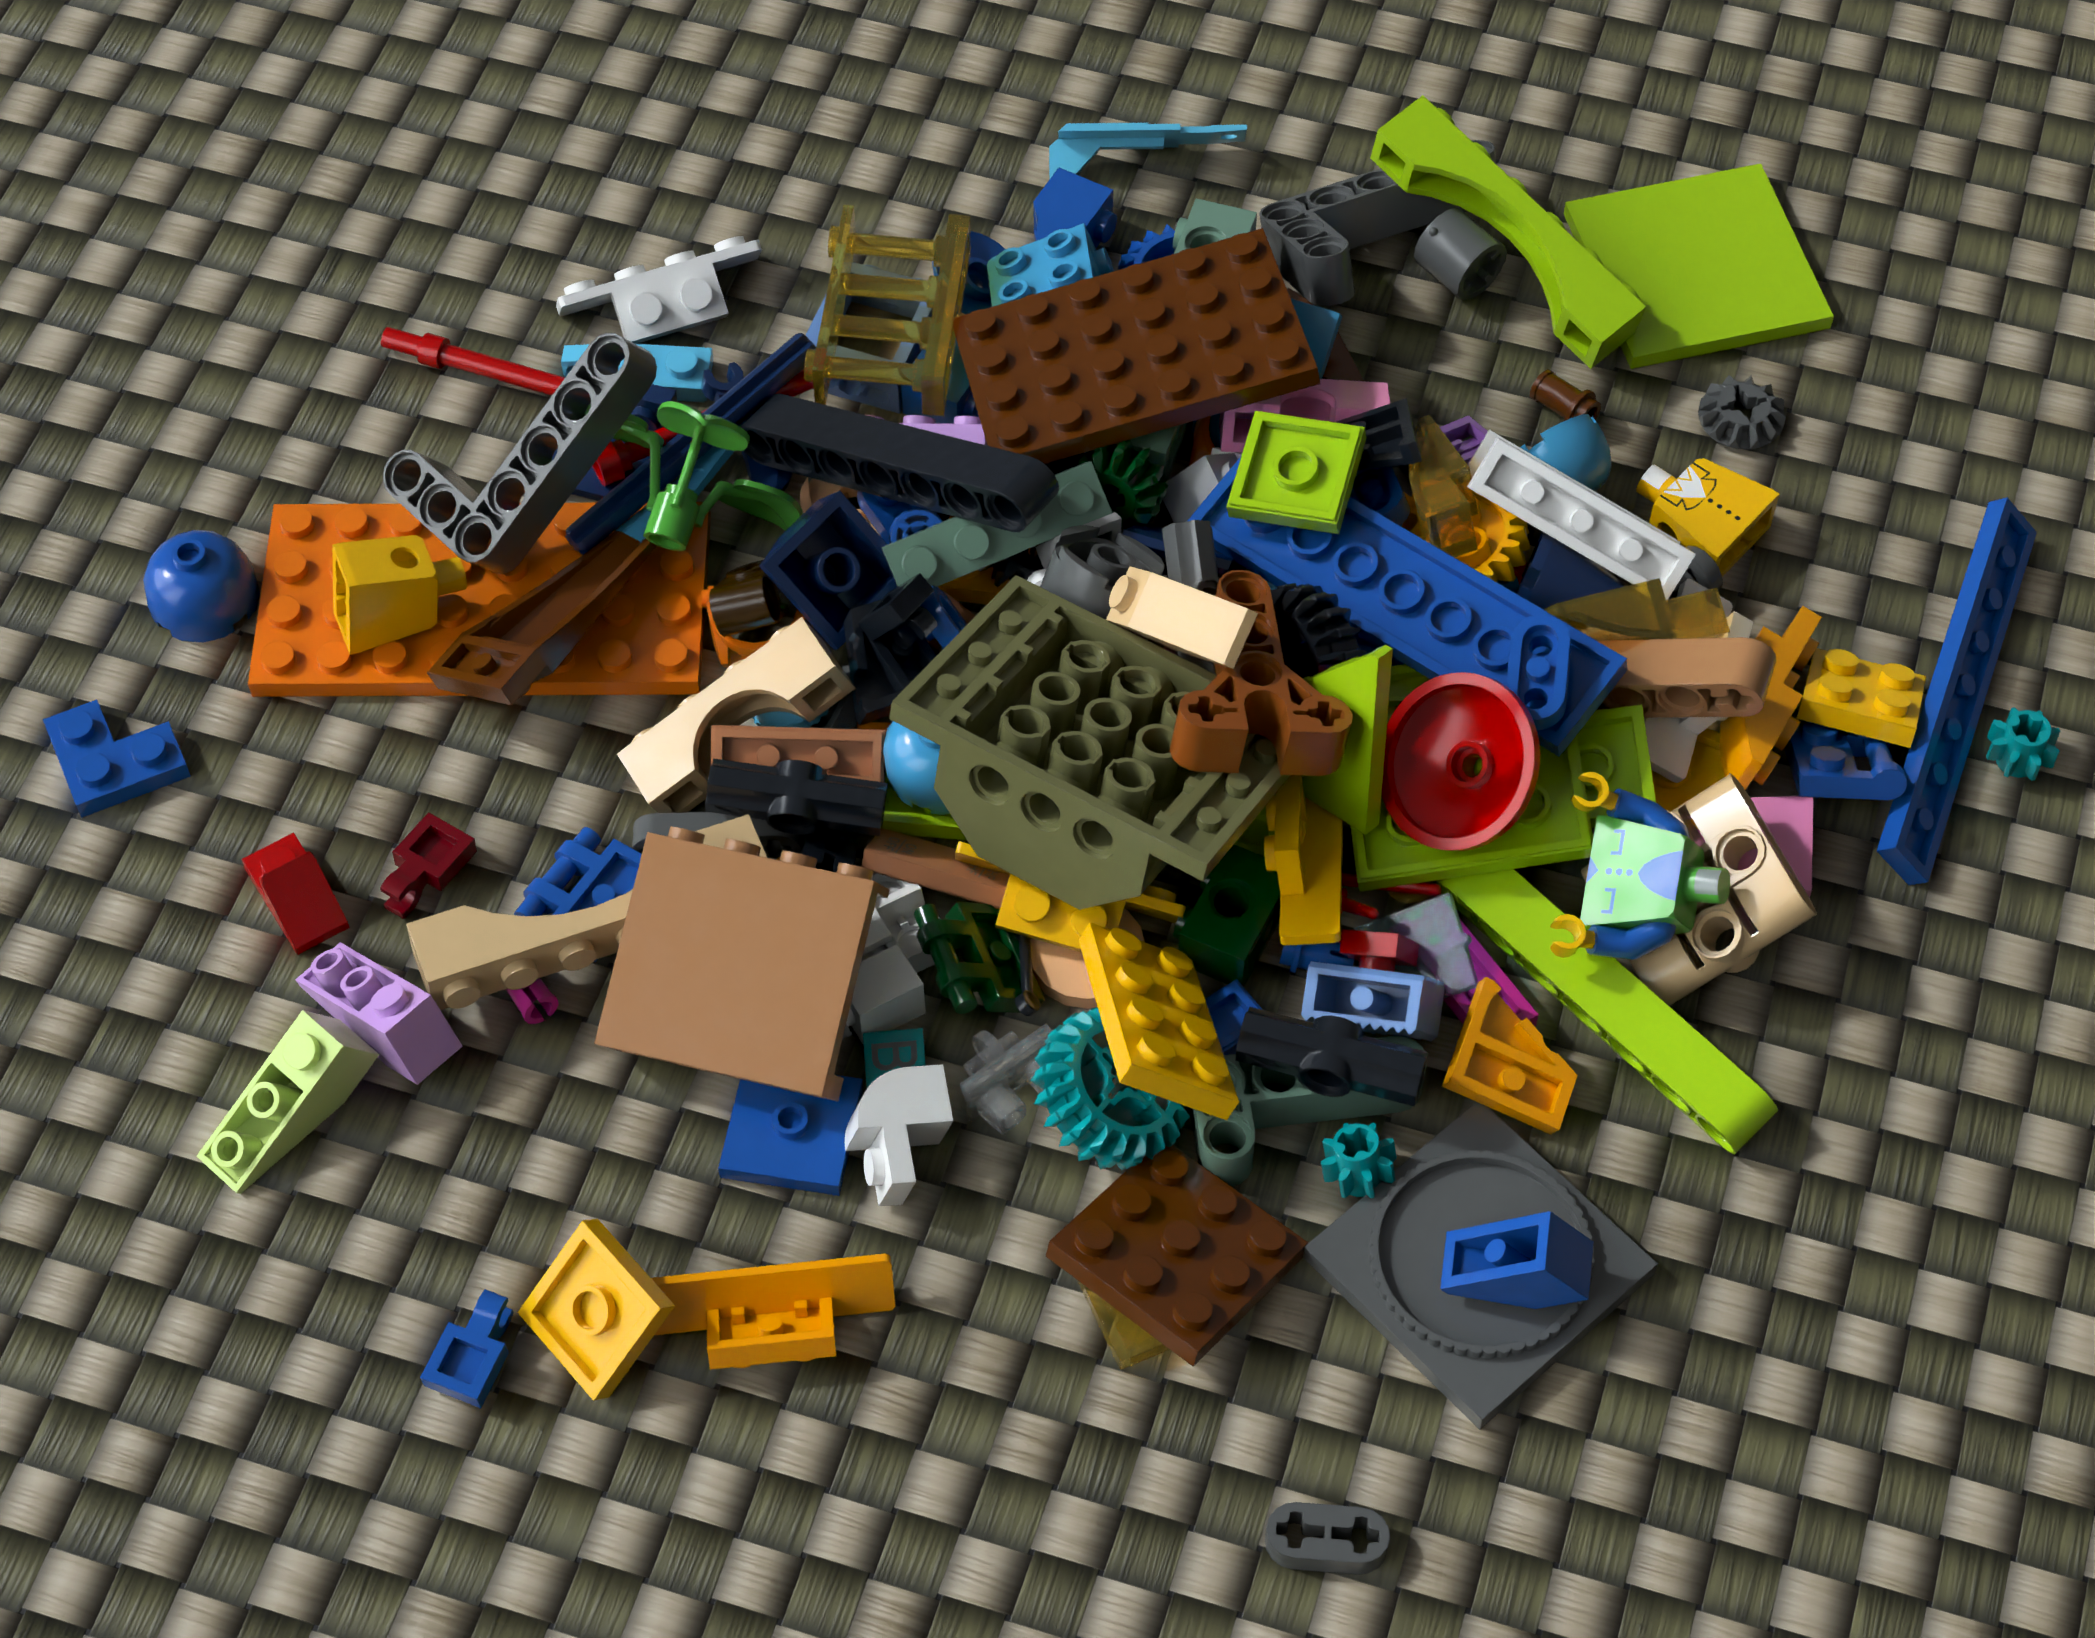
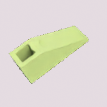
M302 1010L200 1150L197 1157L232 1190L239 1194L243 1193L346 1102L379 1054L340 1019Z

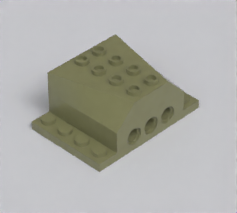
M1017 575L915 677L891 704L890 720L940 745L934 789L976 855L1079 910L1141 896L1167 863L1204 881L1291 776L1280 775L1273 743L1268 738L1253 733L1247 735L1238 773L1198 772L1180 766L1173 760L1170 753V744L1180 700L1185 694L1192 691L1204 690L1215 679L1216 674Z

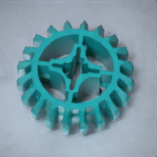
M1092 1008L1088 1012L1082 1011L1071 1015L1063 1022V1025L1057 1026L1048 1034V1038L1045 1040L1046 1045L1039 1050L1038 1055L1034 1058L1040 1068L1035 1071V1075L1030 1081L1043 1089L1037 1095L1034 1104L1048 1108L1050 1113L1043 1127L1057 1126L1063 1134L1059 1147L1069 1146L1074 1143L1078 1149V1161L1090 1160L1095 1156L1100 1170L1111 1168L1117 1164L1122 1171L1141 1163L1145 1155L1153 1159V1156L1165 1149V1146L1170 1147L1176 1142L1180 1136L1179 1129L1185 1125V1122L1190 1117L1183 1108L1185 1106L1119 1083L1098 1008Z

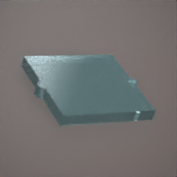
M1450 893L1440 895L1354 928V930L1398 933L1419 943L1417 966L1395 965V972L1423 975L1444 982L1445 991L1443 999L1477 987L1478 979L1468 949L1472 939L1470 935L1463 932L1455 902Z

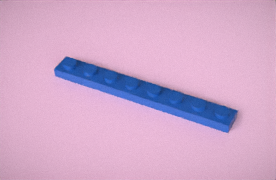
M2008 497L1988 503L1923 704L1914 739L1903 767L1907 779V787L1900 797L1892 801L1877 848L1880 856L1908 885L1929 881L2037 531Z

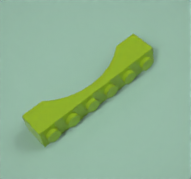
M1422 95L1378 129L1370 159L1406 193L1432 197L1459 206L1487 221L1507 237L1528 260L1542 284L1551 311L1553 334L1590 369L1635 334L1647 307L1641 302L1637 292L1630 285L1621 283L1603 266L1601 259L1593 250L1583 247L1569 234L1562 221L1555 214L1546 212L1532 199L1518 179L1509 177L1495 164L1481 144L1472 142L1459 130L1445 110L1436 108Z

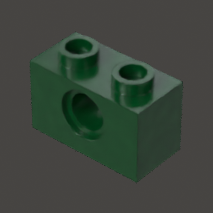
M1234 844L1206 879L1200 881L1199 892L1202 894L1194 907L1186 905L1183 918L1178 917L1173 937L1179 939V950L1192 959L1197 972L1227 985L1237 979L1244 987L1279 924L1280 889L1277 871H1266L1265 857ZM1233 911L1241 915L1238 917H1226L1220 913Z

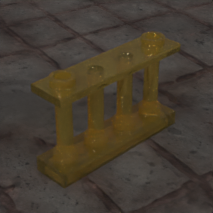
M843 205L840 226L831 225L829 232L828 256L833 258L817 347L816 349H807L805 357L804 379L806 382H813L816 403L826 405L831 378L910 385L913 391L922 392V414L944 416L957 340L953 329L954 319L961 316L971 255L970 216L949 214L946 235H936L935 240L856 233L854 205ZM854 254L934 261V267H940L939 276L930 275L928 281L850 274ZM846 295L927 302V308H933L932 317H922L921 322L843 315ZM839 336L920 344V349L926 350L925 359H915L914 364L835 357Z

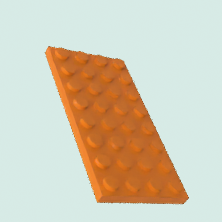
M597 502L564 503L533 547L513 571L505 574L494 573L460 558L466 574L467 588L466 590L438 596L437 624L431 629L352 655L349 654L333 613L332 544L417 535L423 538L432 562L458 556L400 503L274 504L248 678V687L252 697L468 696L438 689L427 672L463 632L504 609L580 558L582 554L578 553L565 537L566 529ZM711 511L706 514L701 528L693 527L685 551H673L656 546L552 674L532 683L525 695H693L700 693L705 608L702 607V589H707ZM491 539L489 540V542H488V544H487V549H488V547H489V545H490V543H491Z

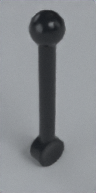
M1013 933L1019 940L1021 994L1015 998V1003L1022 1014L1031 1016L1041 1007L1038 997L1033 993L1030 940L1032 938Z

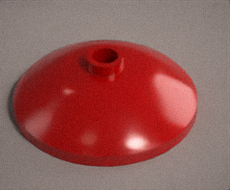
M1457 672L1444 674L1424 682L1408 694L1398 705L1387 723L1381 794L1389 814L1400 829L1409 837L1425 846L1445 851L1473 850L1483 847L1505 834L1518 821L1527 808L1539 775V738L1528 709L1521 699L1507 686L1492 678L1474 673ZM1479 758H1481L1482 768L1480 773L1476 776L1474 773V764Z

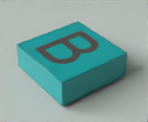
M923 1028L863 1033L867 1088L879 1076L891 1070L902 1067L926 1066Z

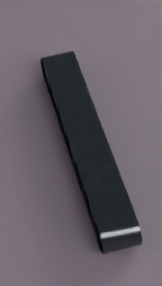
M784 394L772 395L740 426L750 436L749 444L744 449V452L762 465L1010 532L1023 531L1059 491V484L1054 473L1047 465L1033 457Z

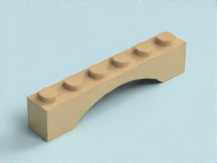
M749 814L695 831L705 835L703 844L724 848L726 839L739 840L760 846L759 856L767 858ZM633 889L626 894L597 906L559 915L517 916L491 913L463 905L407 923L412 952L426 991L432 996L440 1010L449 1007L463 1008L473 1004L480 997L507 988L512 990L525 988L534 983L538 978L563 970H580L589 966L596 959L615 954L618 951Z

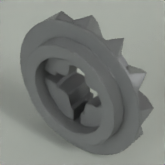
M1728 375L1720 385L1710 383L1706 394L1700 400L1698 409L1699 421L1705 432L1718 443L1735 449H1756L1771 443L1781 433L1786 419L1784 415V399L1773 395L1772 384L1762 387L1756 385L1752 375L1744 382L1736 381L1732 376ZM1735 402L1742 403L1745 409H1752L1750 422L1748 417L1744 416L1740 410H1733Z

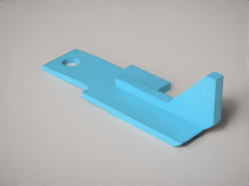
M1067 123L1058 131V139L1049 146V180L1059 167L1078 175L1099 150L1164 149V147H1178L1179 144L1243 142L1246 137L1247 125L1180 127V124Z

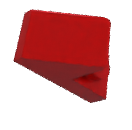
M294 832L241 859L248 876L297 955L350 928L315 856L311 851L306 852Z

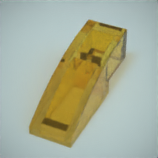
M1430 415L1421 417L1415 429L1423 461L1409 464V479L1418 526L1423 540L1455 558L1478 549L1472 516L1478 514L1475 493L1467 487L1472 479L1471 471L1468 464Z
M1660 578L1556 603L1545 609L1548 613L1596 641L1717 638L1730 632L1717 588L1666 600Z

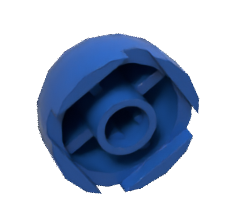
M191 530L176 534L163 542L151 556L143 578L147 604L153 620L158 626L160 624L162 627L169 629L172 637L181 641L204 643L228 636L235 631L233 624L240 621L245 614H247L249 619L255 612L260 595L256 574L247 555L235 541L213 531Z

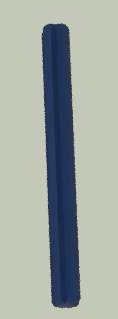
M795 334L702 414L715 415L739 425L815 360L816 346L804 334ZM677 434L661 448L660 491L681 474L692 437ZM703 441L697 460L710 450L713 445ZM650 458L567 527L565 537L578 553L584 555L648 502L650 497Z

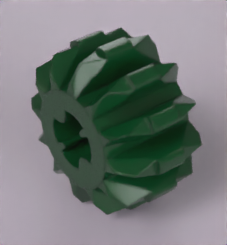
M1131 439L1122 441L1119 445L1115 443L1085 452L1078 461L1079 465L1092 461L1112 513H1117L1122 518L1121 527L1124 530L1138 523L1147 524L1149 521H1153L1161 510L1160 505L1167 495V488L1169 486L1160 480L1163 476L1165 465L1150 463L1148 460L1150 447L1140 452L1135 451Z

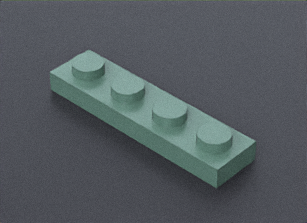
M1092 461L1055 475L1059 484L1058 494L1021 532H1010L953 517L881 547L897 587L919 573L922 574L931 586H940L1059 536L1068 527L1084 525L1112 514Z

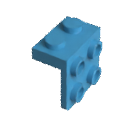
M1084 223L1069 229L1056 230L1043 239L1021 247L1008 248L991 258L987 263L992 307L1021 299L1027 295L1038 294L1069 285L1082 279H1089L1113 272L1114 269L1105 248L1096 250Z

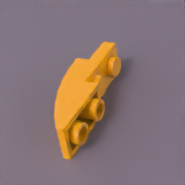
M1803 605L1782 637L1763 626L1755 638L1771 647L1776 654V663L1762 710L1753 716L1728 717L1726 720L1720 721V752L1724 777L1730 773L1733 774L1745 790L1752 780L1761 786L1764 784L1781 757L1772 751L1773 747L1775 746L1782 751L1801 722L1792 717L1803 695L1793 690L1800 675L1791 669L1794 667L1802 671L1815 652L1819 642L1811 638V635L1822 618Z

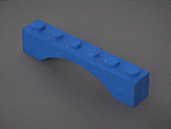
M1060 167L1033 201L1035 241L1047 237L1056 230L1069 229L1084 223L1096 248L1100 242L1106 243L1115 230L1117 214L1113 213V189ZM955 334L928 342L901 378L903 413L906 415L931 417L935 419L936 424H954V417L956 416L979 417Z

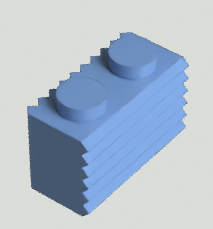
M1311 961L1307 971L1301 1015L1305 1021L1312 1023L1321 1016L1342 1017L1359 1025L1364 1032L1379 1033L1385 1036L1387 1034L1406 1036L1432 1042L1438 1037L1445 991L1444 982L1423 975Z

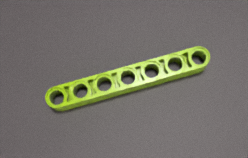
M1510 869L1436 881V884L1440 885L1442 889V895L1463 916L1722 1148L1735 1155L1777 1113L1778 1108L1774 1101L1756 1082L1615 958L1589 955L1586 948L1580 947L1570 957L1562 958L1556 956L1550 949L1553 942H1574V936L1570 931L1550 927L1555 918L1564 915V913L1517 871Z

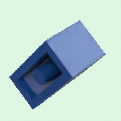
M1551 1211L1446 1232L1440 1289L1450 1295L1531 1309L1589 1300L1594 1242Z

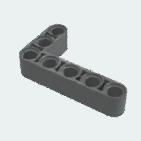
M1471 140L1481 144L1489 153L1491 160L1497 164L1493 143L1483 140ZM1380 168L1271 203L1261 209L1259 216L1261 228L1265 232L1282 278L1314 305L1332 306L1350 300L1355 294L1350 249L1430 224L1446 210L1452 208L1461 209L1463 212H1467V210L1432 197L1406 193Z
M605 333L597 336L581 355L480 494L448 466L413 450H401L388 459L383 472L384 487L392 497L459 558L494 573L505 574L513 571L521 563L649 390L656 378L657 365L655 358L646 349L616 333ZM624 359L621 369L618 370L621 361ZM591 404L588 413L585 415L587 407ZM558 448L557 454L555 458L552 460V456L555 450ZM524 494V499H523L522 503L519 505L520 499H521L522 495ZM491 539V543H490V545H489V547H488V549H487V544H488L489 540Z

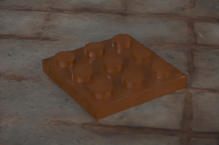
M1172 1145L1170 1147L1165 1146V1149L1156 1153L1153 1159L1145 1155L1141 1163L1129 1167L1049 1241L1046 1257L1183 1360L1195 1366L1303 1258L1304 1247L1308 1242Z

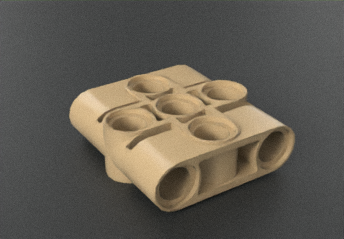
M1731 773L1671 812L1668 811L1687 826L1690 839L1704 850L1703 867L1726 868L1730 875V892L1726 903L1698 902L1694 927L1690 932L1674 934L1669 943L1638 959H1628L1639 980L1668 1006H1671L1724 972L1738 973L1746 970L1755 962L1762 948L1817 915L1813 903L1750 796ZM1690 819H1693L1701 835L1699 834V832L1697 831L1696 827L1693 825ZM1758 849L1755 862L1749 868L1738 870L1741 857L1749 850ZM1589 864L1581 869L1585 882ZM1728 929H1734V938L1731 944L1726 949L1716 951L1715 946L1719 935Z

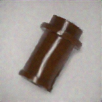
M1550 369L1543 371L1537 377L1530 390V398L1542 403L1565 420L1582 414H1589L1590 417L1593 416L1596 420L1601 410V403L1596 400V395L1593 391L1588 389L1584 391L1579 390L1558 377Z

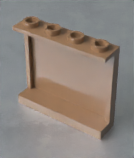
M670 827L668 836L647 832L594 1044L620 1052L838 1102L844 1078L834 1075L871 919L877 896L888 898L890 890L872 880L874 871L856 865L838 863L837 872H831L815 868L817 859L800 853L782 851L780 860L759 856L760 846L739 840L726 839L724 848L703 844L704 834L683 828Z

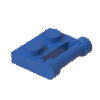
M1808 722L1803 726L1797 727L1784 748L1798 795L1801 797L1893 800L1900 797L1907 787L1904 771L1900 765L1893 761L1889 750L1891 743ZM1854 757H1867L1871 771L1858 770Z

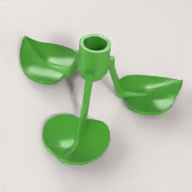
M667 401L661 403L657 411V419L660 424L672 432L692 437L678 484H667L664 492H660V450L663 447L664 439L658 433L648 430L649 426L646 421L632 414L629 415L612 438L615 440L621 439L623 442H633L650 449V497L646 510L651 511L643 536L649 542L673 551H685L693 527H702L706 514L718 500L736 509L772 522L785 531L803 514L799 503L789 494L777 488L746 479H737L733 484L726 481L717 482L702 504L699 506L696 503L698 495L689 489L688 485L702 442L704 441L726 450L743 451L747 448L750 441V436L744 429L724 418L711 414L703 415L701 411L679 402ZM591 404L587 407L585 415L588 413Z

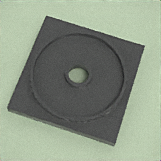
M1478 1102L1470 1106L1394 1171L1396 1179L1394 1183L1380 1182L1374 1188V1198L1370 1199L1367 1195L1361 1198L1304 1247L1303 1258L1479 1430L1655 1274L1658 1265L1656 1261L1489 1107ZM1551 1211L1594 1242L1589 1300L1531 1309L1450 1295L1440 1289L1446 1232Z

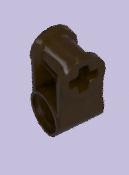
M763 560L730 570L726 573V577L710 590L709 602L716 628L723 637L777 624L783 617L790 614L788 604L781 603L776 584L760 568Z

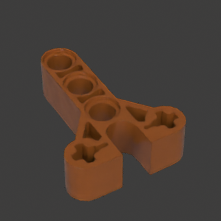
M1233 570L1223 574L1218 582L1216 597L1248 608L1258 613L1234 669L1214 663L1215 679L1204 690L1192 691L1185 694L1180 700L1170 744V753L1173 760L1180 766L1192 771L1238 773L1247 735L1253 733L1262 735L1273 743L1280 775L1324 776L1337 771L1342 762L1352 725L1353 714L1350 708L1343 701L1333 696L1322 695L1284 664L1271 589L1267 581L1260 575L1246 570Z

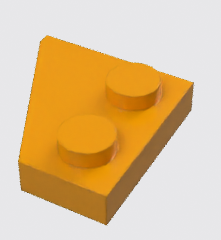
M1485 977L1477 984L1442 1087L1551 1135L1560 1130L1578 1075L1559 1053L1551 1051L1545 1045L1543 1035L1527 1017L1520 1020L1497 994L1501 987L1494 980Z

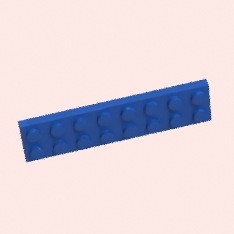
M1241 457L1187 520L1210 521L1215 550L1235 559V562L1260 575L1276 587L1296 583V585L1310 584L1312 586H1321L1323 592L1327 594H1337L1338 607L1351 609L1349 624L1351 627L1361 629L1359 637L1377 648L1384 645L1393 648L1392 657L1429 679L1449 673L1466 672L1492 678L1506 686L1510 640L1514 628L1523 619L1532 615L1546 614L1553 616L1352 497L1349 498L1339 534L1229 517L1226 506ZM1564 621L1562 622L1568 628L1571 640L1567 706L1563 717L1555 725L1544 730H1537L1539 745L1558 757L1561 756L1628 670L1627 658ZM1538 647L1532 653L1536 656H1545L1552 650L1548 647ZM1533 699L1527 706L1531 709H1539L1544 707L1547 702L1542 699Z

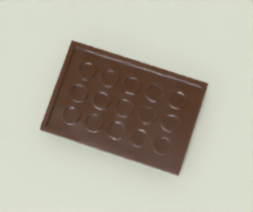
M1263 228L1237 234L1230 238L1196 248L1185 249L1179 253L1141 264H1134L1127 268L1093 278L1082 279L1075 283L1038 294L1027 295L1021 299L990 308L975 310L969 314L951 319L987 446L1030 456L1044 464L1321 384L1318 367Z

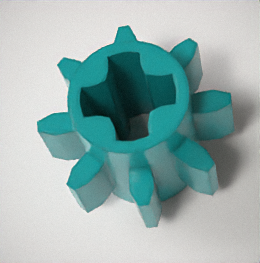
M2015 707L2011 708L2006 723L2001 720H1993L1987 735L1991 745L1986 758L1987 760H1996L1998 767L2007 778L2009 776L2018 778L2028 777L2033 781L2036 779L2041 765L2046 768L2054 767L2060 753L2055 744L2061 731L2059 728H2051L2049 721L2043 716L2041 711H2018Z
M1372 1122L1370 1125L1344 1123L1343 1128L1335 1134L1333 1139H1323L1322 1143L1325 1159L1321 1161L1323 1179L1325 1182L1338 1180L1341 1197L1346 1198L1349 1195L1364 1197L1367 1195L1371 1199L1375 1197L1374 1188L1380 1182L1394 1183L1396 1180L1393 1161L1397 1159L1394 1139L1386 1138L1379 1141L1377 1125Z

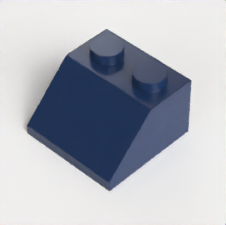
M841 491L817 500L778 538L760 564V568L833 650L839 649L846 642L844 621L851 609L880 600L897 587L881 548L887 545L886 542Z

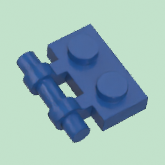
M583 827L573 840H565L555 852L554 857L556 861L542 879L534 878L523 891L525 900L516 909L514 915L542 916L543 913H553L552 915L565 914L594 907L626 894L634 887L642 854L613 839L602 854L599 855L594 850L601 843V837L591 828ZM574 875H584L570 893L563 890Z

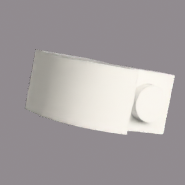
M943 1064L902 1067L879 1076L867 1088L848 1122L845 1133V1151L865 1150V1179L869 1186H875L878 1206L902 1205L916 1183L910 1146L939 1144L953 1122Z

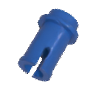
M1341 942L1284 945L1279 964L1290 966L1289 972L1295 973L1296 968L1308 971L1311 961L1353 966L1354 960L1339 953Z

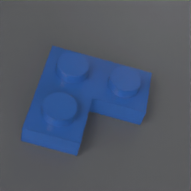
M97 699L43 719L81 818L191 777L169 721L114 742Z

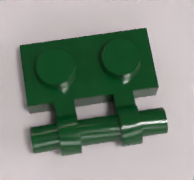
M957 902L945 915L946 919H941L934 904L922 905L914 912V917L919 927L916 937L922 951L925 954L931 955L938 970L935 981L941 995L950 998L955 1012L965 1014L976 1008L978 1002L973 992H978L987 1012L1021 1013L1015 1003V998L1021 994L1019 940L1012 932L995 928L1000 909L988 904ZM955 949L960 950L965 962L959 961ZM1032 971L1033 993L1038 997L1040 1004H1042L1045 998Z

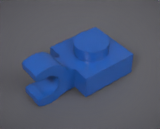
M485 1289L476 1303L466 1328L448 1322L420 1376L425 1387L482 1408L509 1354L505 1343L497 1341L505 1333L514 1314L512 1309L506 1307L509 1301L507 1297Z

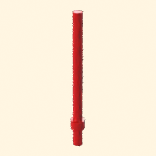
M386 327L381 337L382 347L415 356L421 364L442 369L444 365L551 396L565 379V377L450 345L448 338L431 333L419 336Z

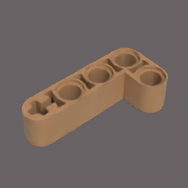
M1743 637L1598 641L1627 658L1628 670L1597 710L1642 704L1644 718L1753 716L1759 713L1764 706L1776 663V654L1765 643L1753 638Z

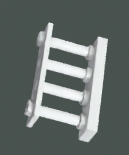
M1490 429L1461 475L1462 479L1468 477L1469 484L1467 487L1664 603L1667 602L1696 555L1691 550L1680 545L1679 540Z

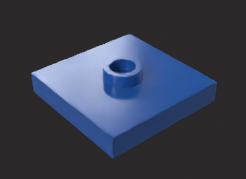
M836 1075L844 1078L838 1102L740 1079L718 1167L720 1178L840 1196L850 1152L845 1151V1133L848 1122L862 1098L864 1089L863 1079Z

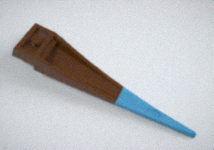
M753 414L749 415V416H748L745 420H743L738 426L740 427V426H741L749 417H751ZM716 446L708 450L696 461L688 488L699 495L734 451ZM680 476L671 484H678ZM644 506L613 533L550 579L504 609L463 632L427 672L436 687L441 690L513 705L517 699L528 692L532 683L552 674L656 548L657 545L649 542L643 536L651 511L646 510V506Z

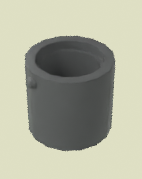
M1457 208L1446 210L1427 226L1420 236L1414 252L1416 263L1462 300L1475 298L1485 291L1500 273L1507 255L1505 245L1461 209Z

